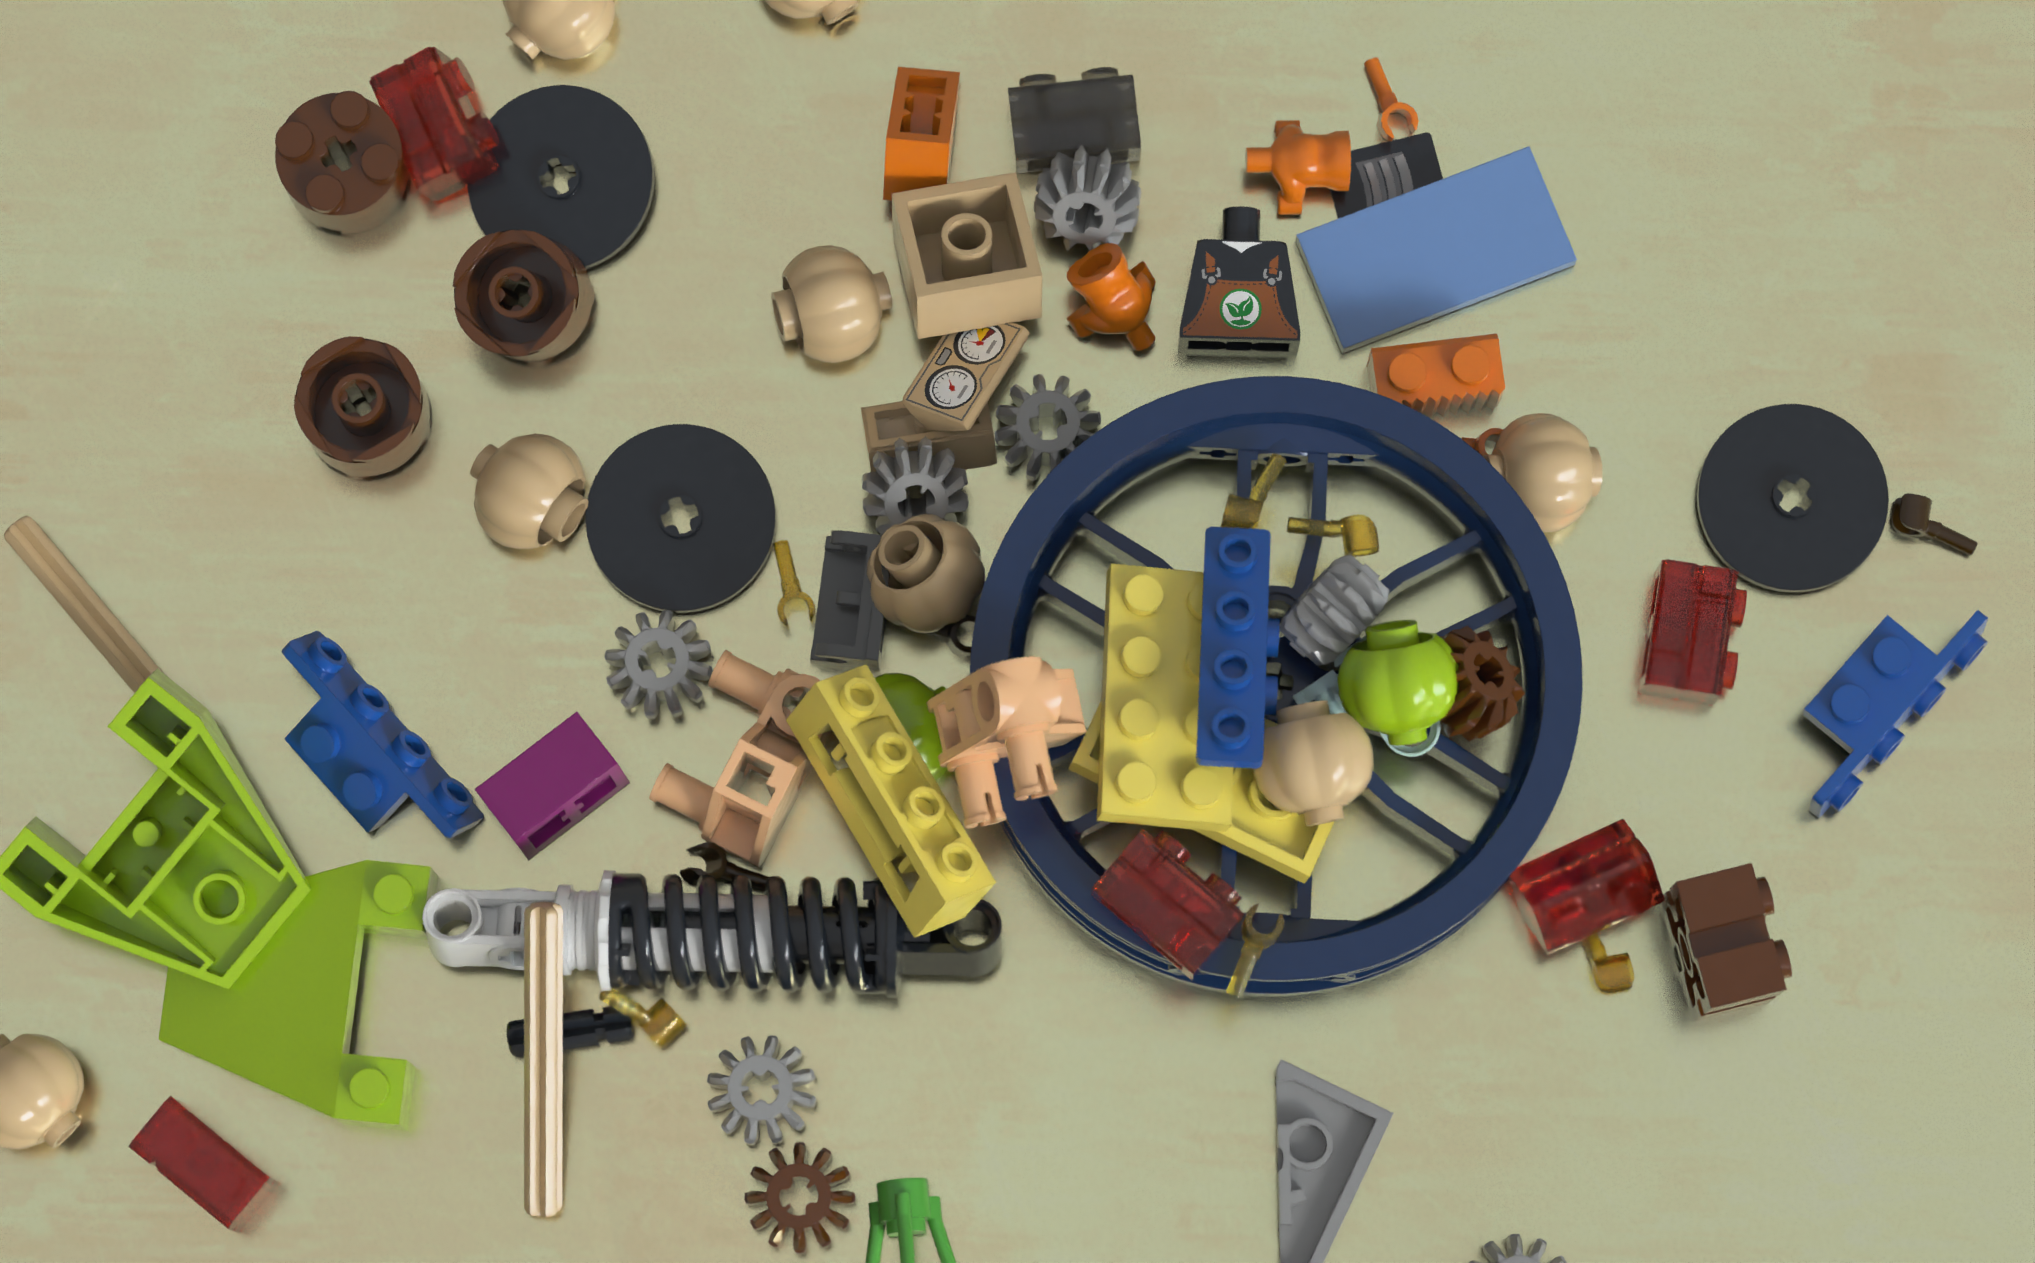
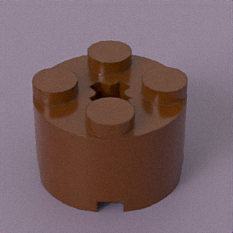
M355 91L329 93L315 97L299 106L276 133L275 162L279 178L296 209L309 222L319 227L340 231L341 233L355 234L379 226L397 211L403 199L409 178V157L395 124L389 115L371 100L364 98ZM346 156L352 166L348 170L341 172L334 161L339 157Z
M507 230L485 235L471 245L464 253L454 272L453 287H455L454 300L456 307L454 310L457 321L463 331L480 347L517 360L539 362L566 350L583 332L594 303L595 292L583 263L577 255L562 243L534 231ZM519 284L529 287L528 294L531 300L526 307L518 305L520 298L514 292Z
M348 336L324 345L306 361L300 373L301 377L294 399V410L304 435L316 453L326 463L351 477L375 476L400 467L416 453L429 433L430 407L425 388L413 365L399 349L385 342ZM360 397H364L372 409L364 416H360L356 412L353 404Z

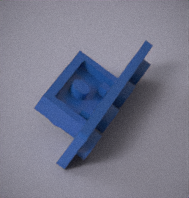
M1208 527L1205 531L1196 762L1201 766L1260 768L1263 763L1265 715L1276 716L1278 677L1266 676L1267 657H1278L1280 619L1268 618L1271 534L1265 529Z
M1977 610L1938 655L1890 616L1887 615L1804 708L1803 715L1850 753L1812 797L1809 811L1820 818L1830 806L1840 812L1852 800L1863 785V782L1856 776L1872 758L1880 765L1884 763L1904 739L1905 735L1898 729L1913 712L1917 713L1921 718L1924 717L1946 691L1947 688L1940 681L1953 666L1956 665L1964 671L1985 648L1988 641L1981 635L1988 620L1987 616Z
M315 631L287 643L282 649V654L321 698L284 739L367 833L380 828L408 796L447 838L475 827L483 819L484 815L473 803L469 790L461 782L451 778L431 756L427 743L419 735L409 731L389 709L385 696L377 688L363 680L347 662L345 652L336 642L325 637L321 632Z

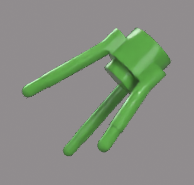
M900 1178L877 1183L878 1201L868 1203L870 1230L865 1263H880L885 1225L887 1236H898L900 1263H915L913 1235L926 1232L925 1221H928L941 1263H956L942 1220L940 1196H929L928 1179Z

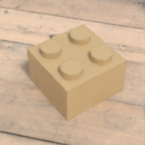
M1016 172L892 193L893 239L917 339L997 326L1009 322L1014 323L1042 318V272Z

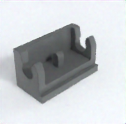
M833 530L831 536H826L810 656L811 663L857 668L867 664L870 670L880 671L887 619L877 610L874 602H872L870 593L871 583L867 577V563L871 552L879 544L882 535ZM882 565V575L888 587L890 572Z

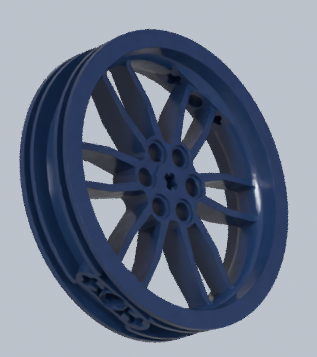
M1291 376L1234 378L1190 387L1160 397L1119 417L1086 439L1047 475L1021 508L1002 540L984 583L972 636L970 674L993 663L1025 657L1028 636L1039 601H1049L1104 637L1105 611L1051 578V574L1060 558L1077 535L1089 538L1128 565L1173 569L1161 557L1096 518V514L1120 493L1150 474L1186 458L1236 460L1233 528L1252 529L1250 522L1251 469L1256 470L1257 463L1272 466L1306 465V472H1312L1308 536L1294 586L1292 588L1269 586L1268 610L1278 609L1286 612L1313 582L1326 526L1328 464L1373 466L1388 472L1423 494L1439 507L1464 533L1462 537L1395 569L1382 579L1381 582L1389 589L1387 602L1408 587L1463 557L1479 553L1503 596V601L1435 634L1443 637L1453 629H1461L1465 626H1469L1477 634L1501 622L1512 623L1519 650L1522 688L1525 695L1522 697L1521 722L1510 770L1508 773L1499 772L1441 733L1436 744L1426 752L1438 761L1493 792L1496 796L1497 801L1472 840L1461 838L1397 795L1372 771L1371 779L1361 794L1384 815L1450 854L1452 862L1429 883L1410 896L1380 912L1357 921L1311 919L1312 873L1305 884L1295 879V909L1291 908L1289 915L1259 912L1239 913L1240 906H1234L1237 851L1223 844L1220 847L1218 914L1171 912L1160 907L1119 881L1080 843L1082 837L1112 822L1097 821V808L1074 821H1064L1049 795L1036 799H1031V795H1029L1027 800H1015V788L1008 757L999 758V761L993 764L1003 811L1007 818L999 823L1017 856L1034 880L1073 921L1109 948L1160 974L1201 987L1233 993L1289 995L1335 989L1387 973L1425 954L1455 934L1494 898L1537 840L1560 796L1577 741L1583 691L1580 637L1574 607L1560 565L1533 514L1517 492L1481 454L1438 422L1393 399L1342 383ZM1286 636L1279 637L1278 657H1267L1266 674H1279V683L1284 686H1290V691L1282 690L1280 699L1277 700L1276 711L1298 705L1292 696L1329 672L1319 668L1307 656L1303 658L1289 645L1291 641ZM1360 636L1357 639H1355L1350 644V646L1361 639ZM1277 714L1276 716L1265 715L1266 719L1278 724ZM1429 727L1426 728L1427 737L1429 736V733H1430V728H1429ZM1364 728L1367 733L1382 737L1379 732ZM1084 734L1065 745L1048 748L1051 768L1074 758ZM1424 741L1419 742V743H1414V744L1405 745V746H1408V747L1418 746V745L1422 744Z

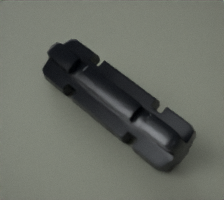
M621 1004L602 1007V1013H595L593 1009L563 1013V1050L599 1045V1039L605 1038L608 1043L630 1040L634 1035L633 1017L630 1008L627 1005ZM524 1019L509 1022L506 1028L509 1051L514 1056H524Z

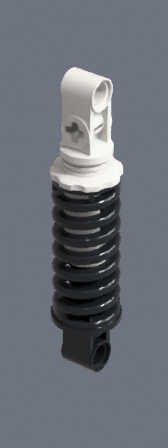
M604 870L598 890H591V892L587 890L576 891L573 885L559 884L557 891H537L528 888H508L503 890H462L449 888L435 893L427 901L423 910V924L430 950L433 956L442 964L451 967L489 966L524 970V911L526 907L534 902L557 903L563 909V975H571L574 969H578V971H585L586 969L596 971L601 991H613V989H621L626 985L639 986L640 982L646 989L656 990L663 986L669 971H672L674 981L681 990L690 991L697 987L703 971H706L709 983L716 991H726L731 988L736 979L737 972H741L746 987L752 992H760L767 987L771 973L776 971L777 980L782 990L785 992H795L801 988L809 964L812 982L817 991L829 993L836 988L842 964H844L848 985L854 993L887 994V998H897L903 974L982 976L996 967L1002 954V921L996 908L989 902L981 899L965 918L914 938L879 878H875L873 881H863V900H868L867 906H857L855 883L849 877H840L836 880L831 906H823L821 884L814 876H806L802 879L799 886L797 905H788L786 882L780 876H771L767 879L764 895H752L751 881L745 875H737L732 879L730 894H718L717 881L709 874H703L698 878L695 893H683L682 880L677 874H667L664 876L661 893H648L647 880L641 873H616L614 870ZM453 920H463L470 923L467 930L459 935L448 936L440 932L446 923ZM521 923L520 934L518 935L519 924ZM967 930H979L989 937L982 944L975 946L963 944L957 939L962 932Z

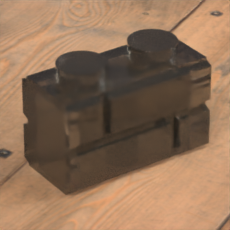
M1100 67L1084 71L1081 74L1082 80L1057 82L1055 75L1035 74L1021 78L1019 80V87L1008 88V109L1016 174L1042 171L1043 168H1050L1051 162L1058 152L1074 159L1075 152L1081 145L1084 146L1089 156L1098 157L1108 148L1112 157L1111 163L1139 161L1141 156V138L1133 75L1119 76L1118 69Z

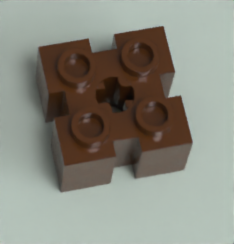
M1752 863L1677 881L1670 887V891H1667L1661 897L1674 947H1677L1683 969L1681 975L1694 1022L1769 1003L1777 995L1787 990L1784 979L1792 977L1789 954L1782 939L1773 941L1769 937L1765 916L1772 915L1775 912L1773 897L1765 876L1756 878Z

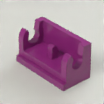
M576 711L474 790L529 860L628 785L630 781L616 760Z

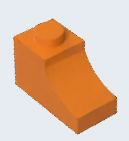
M898 67L886 135L883 200L892 201V193L949 184L960 72Z

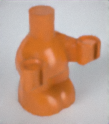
M1277 120L1275 122L1276 139L1271 147H1246V173L1271 172L1281 190L1277 191L1276 196L1278 215H1301L1302 200L1306 188L1326 187L1334 191L1346 192L1349 190L1351 144L1348 130L1334 131L1328 134H1306L1300 128L1299 120Z
M1105 243L1090 250L1067 271L1069 283L1075 291L1084 297L1088 304H1084L1066 318L1078 337L1085 338L1094 332L1100 334H1125L1135 351H1142L1154 343L1156 337L1145 319L1150 309L1152 288L1155 286L1156 280L1145 262L1141 261L1129 270L1126 257L1117 244Z

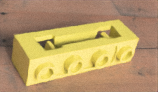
M867 664L816 682L786 721L911 934L916 938L965 918L995 885L996 881ZM831 730L835 733L840 743L830 754L836 761H839L847 754L845 760L849 766L848 768L836 769L818 735ZM905 853L907 856L898 865L901 874L916 871L919 875V879L911 893L892 864L893 860Z

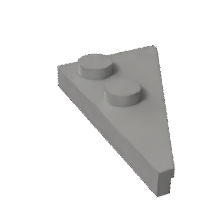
M1280 1059L1276 1068L1280 1263H1324L1394 1113Z

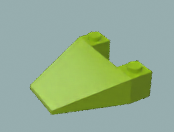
M157 668L144 681L107 727L156 765L158 769L86 856L35 816L0 856V889L39 919L229 989L312 888L209 710Z
M364 860L305 876L312 888L311 891L229 989L168 967L158 1040L342 1124L408 1131L416 1067L405 1059L349 1054L364 933L427 939L423 924V910L427 901L437 893L439 879L437 873L430 866Z

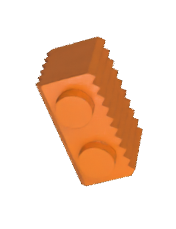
M1497 334L1371 348L1368 357L1367 372L1371 392L1393 399L1422 414L1425 413L1430 418L1435 412L1444 417L1448 410L1455 415L1460 409L1469 414L1473 407L1480 412L1485 406L1494 411L1505 390Z

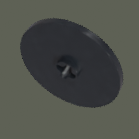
M553 85L531 90L514 98L499 109L484 126L475 142L467 174V187L471 208L477 223L485 235L507 230L534 231L568 247L577 255L585 269L611 258L635 236L649 211L655 184V171L651 150L645 135L635 120L619 104L607 96L591 89L571 85ZM561 164L569 172L576 171V176L568 180L569 191L563 194L554 186L546 187V182L554 178L553 167Z
M1781 404L1769 406L1749 413L1737 420L1725 430L1710 449L1702 466L1698 481L1697 508L1703 532L1714 552L1723 563L1742 578L1763 588L1780 592L1814 591L1828 587L1849 576L1868 558L1877 545L1885 527L1888 514L1889 496L1886 475L1879 457L1862 433L1843 418L1832 412L1809 405ZM1798 484L1806 491L1802 502L1808 509L1804 511L1802 508L1795 506L1787 512L1779 505L1784 495L1777 488L1781 485L1783 488L1790 490Z
M690 424L665 425L649 429L632 437L607 458L595 476L588 495L589 504L586 509L585 518L587 538L595 561L602 573L625 596L641 605L659 611L670 610L672 613L696 612L715 607L733 598L748 586L760 572L770 553L775 536V502L771 486L761 466L737 441L721 432L703 426ZM682 503L686 511H698L699 515L690 520V531L679 534L675 525L664 526L663 521L672 517L671 506Z

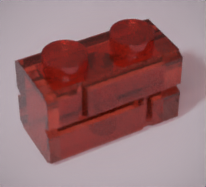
M435 46L427 47L404 59L402 64H395L371 77L369 82L380 107L389 115L399 133L402 143L403 160L417 191L433 201L441 200L464 188L465 184L474 183L497 171L499 165L492 152V148L499 145V139L485 113L481 111L476 114L467 94L475 91V85L468 69L459 57L451 59Z
M1670 559L1660 562L1655 574L1639 693L1710 705L1718 701L1721 697L1722 689H1733L1738 666V652L1727 651L1730 628H1741L1747 600V590L1736 589L1738 571L1708 565L1700 566L1696 563Z
M1624 819L1517 867L1508 878L1523 920L1532 933L1536 935L1537 940L1548 955L1665 902L1649 852L1640 840L1635 837L1634 832Z
M1142 829L1092 887L1091 895L1192 980L1243 920L1244 913L1236 907L1242 897L1216 874L1211 873L1204 880L1185 863L1191 857V854L1168 833L1161 830L1154 838L1146 830Z
M172 1096L165 1100L128 1146L146 1162L157 1167V1171L227 1229L237 1233L244 1228L280 1183L187 1105Z

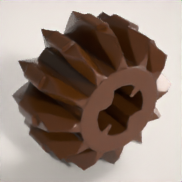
M1469 626L1453 629L1443 637L1440 636L1452 648L1454 653L1450 654L1458 663V671H1455L1458 693L1447 715L1440 719L1447 736L1452 737L1460 734L1470 742L1476 738H1484L1493 731H1497L1508 724L1511 718L1518 713L1517 702L1525 695L1523 688L1514 680L1521 669L1511 665L1506 658L1508 646L1497 648L1494 646L1492 636L1488 630L1476 634Z
M796 1142L793 1149L794 1164L787 1165L780 1150L774 1148L769 1151L770 1159L778 1169L773 1176L763 1168L755 1166L752 1169L751 1176L757 1182L768 1186L767 1191L746 1192L744 1200L746 1204L753 1206L768 1205L769 1209L755 1215L750 1220V1223L755 1230H759L775 1220L778 1222L768 1241L772 1247L779 1248L790 1230L794 1232L793 1247L795 1253L805 1254L807 1249L806 1232L813 1231L817 1242L822 1248H827L832 1244L829 1234L822 1227L827 1220L839 1229L846 1230L850 1224L849 1219L832 1209L834 1204H854L856 1202V1195L854 1192L847 1190L832 1191V1187L844 1182L850 1176V1173L846 1166H842L824 1176L823 1171L829 1164L832 1156L830 1150L822 1148L817 1153L812 1165L806 1164V1144L804 1142ZM805 1181L809 1182L807 1184L809 1192L812 1193L817 1189L818 1200L806 1205L804 1215H793L794 1209L791 1204L783 1207V1194L793 1193L795 1182Z

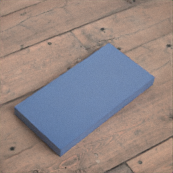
M1530 146L1296 234L1295 239L1342 354L1574 266L1577 261Z

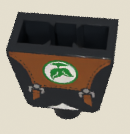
M1244 206L1223 209L1222 240H1197L1180 324L1178 352L1297 355L1300 344V325L1287 244L1281 241H1260L1259 209Z

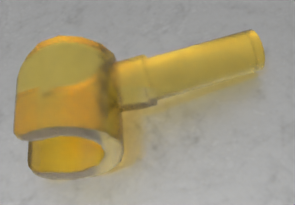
M1276 453L1271 455L1254 486H1252L1249 498L1229 493L1221 527L1257 529L1263 504L1268 497L1267 494L1286 463L1284 457Z
M1351 515L1340 520L1331 521L1288 518L1287 533L1329 538L1342 537L1345 556L1351 554L1353 557H1359L1379 552L1377 528L1374 522L1365 515Z
M788 540L777 541L773 543L782 581L780 584L783 597L777 606L778 616L781 622L789 627L784 614L785 604L790 599L800 598L809 607L811 622L815 615V604L812 598L801 590Z
M1259 904L1250 907L1242 921L1241 934L1245 943L1226 990V993L1238 998L1242 997L1255 963L1260 958L1263 949L1270 947L1276 942L1284 926V918L1280 913L1273 932L1269 934L1257 932L1252 926V919Z
M1581 908L1571 913L1570 918L1586 945L1592 960V972L1597 988L1604 993L1631 989L1634 982V972L1629 954L1626 952L1607 956L1604 943L1601 942L1584 909Z
M613 988L609 991H601L599 998L601 1001L630 1017L660 1046L668 1044L687 1026L683 1019L662 997L646 1011L639 1003Z

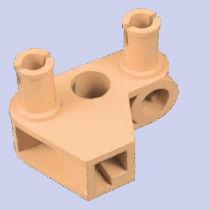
M725 650L711 674L708 686L713 689L716 688L758 709L757 716L759 719L739 739L715 787L666 763L652 788L649 799L699 822L698 830L702 831V839L715 843L722 849L759 867L771 850L813 768L786 721L791 714L787 706L793 700H802L812 686L820 680L814 676L799 674L789 668L784 673L778 671L776 675H773ZM831 731L818 735L823 745H825ZM750 771L768 779L766 786L771 799L767 806L740 793Z
M1021 657L987 665L927 701L928 711L935 713L943 751L938 756L939 764L941 767H947L949 772H955L965 819L963 821L965 828H975L978 826L977 823H980L981 827L988 826L1007 819L1003 811L993 765L999 761V758L1008 757L1015 788V800H1027L1029 795H1031V799L1045 797L1058 791L1057 784L1054 782L1048 748L1065 745L1086 733L1073 669H1053L1049 663L1042 661L1041 657Z

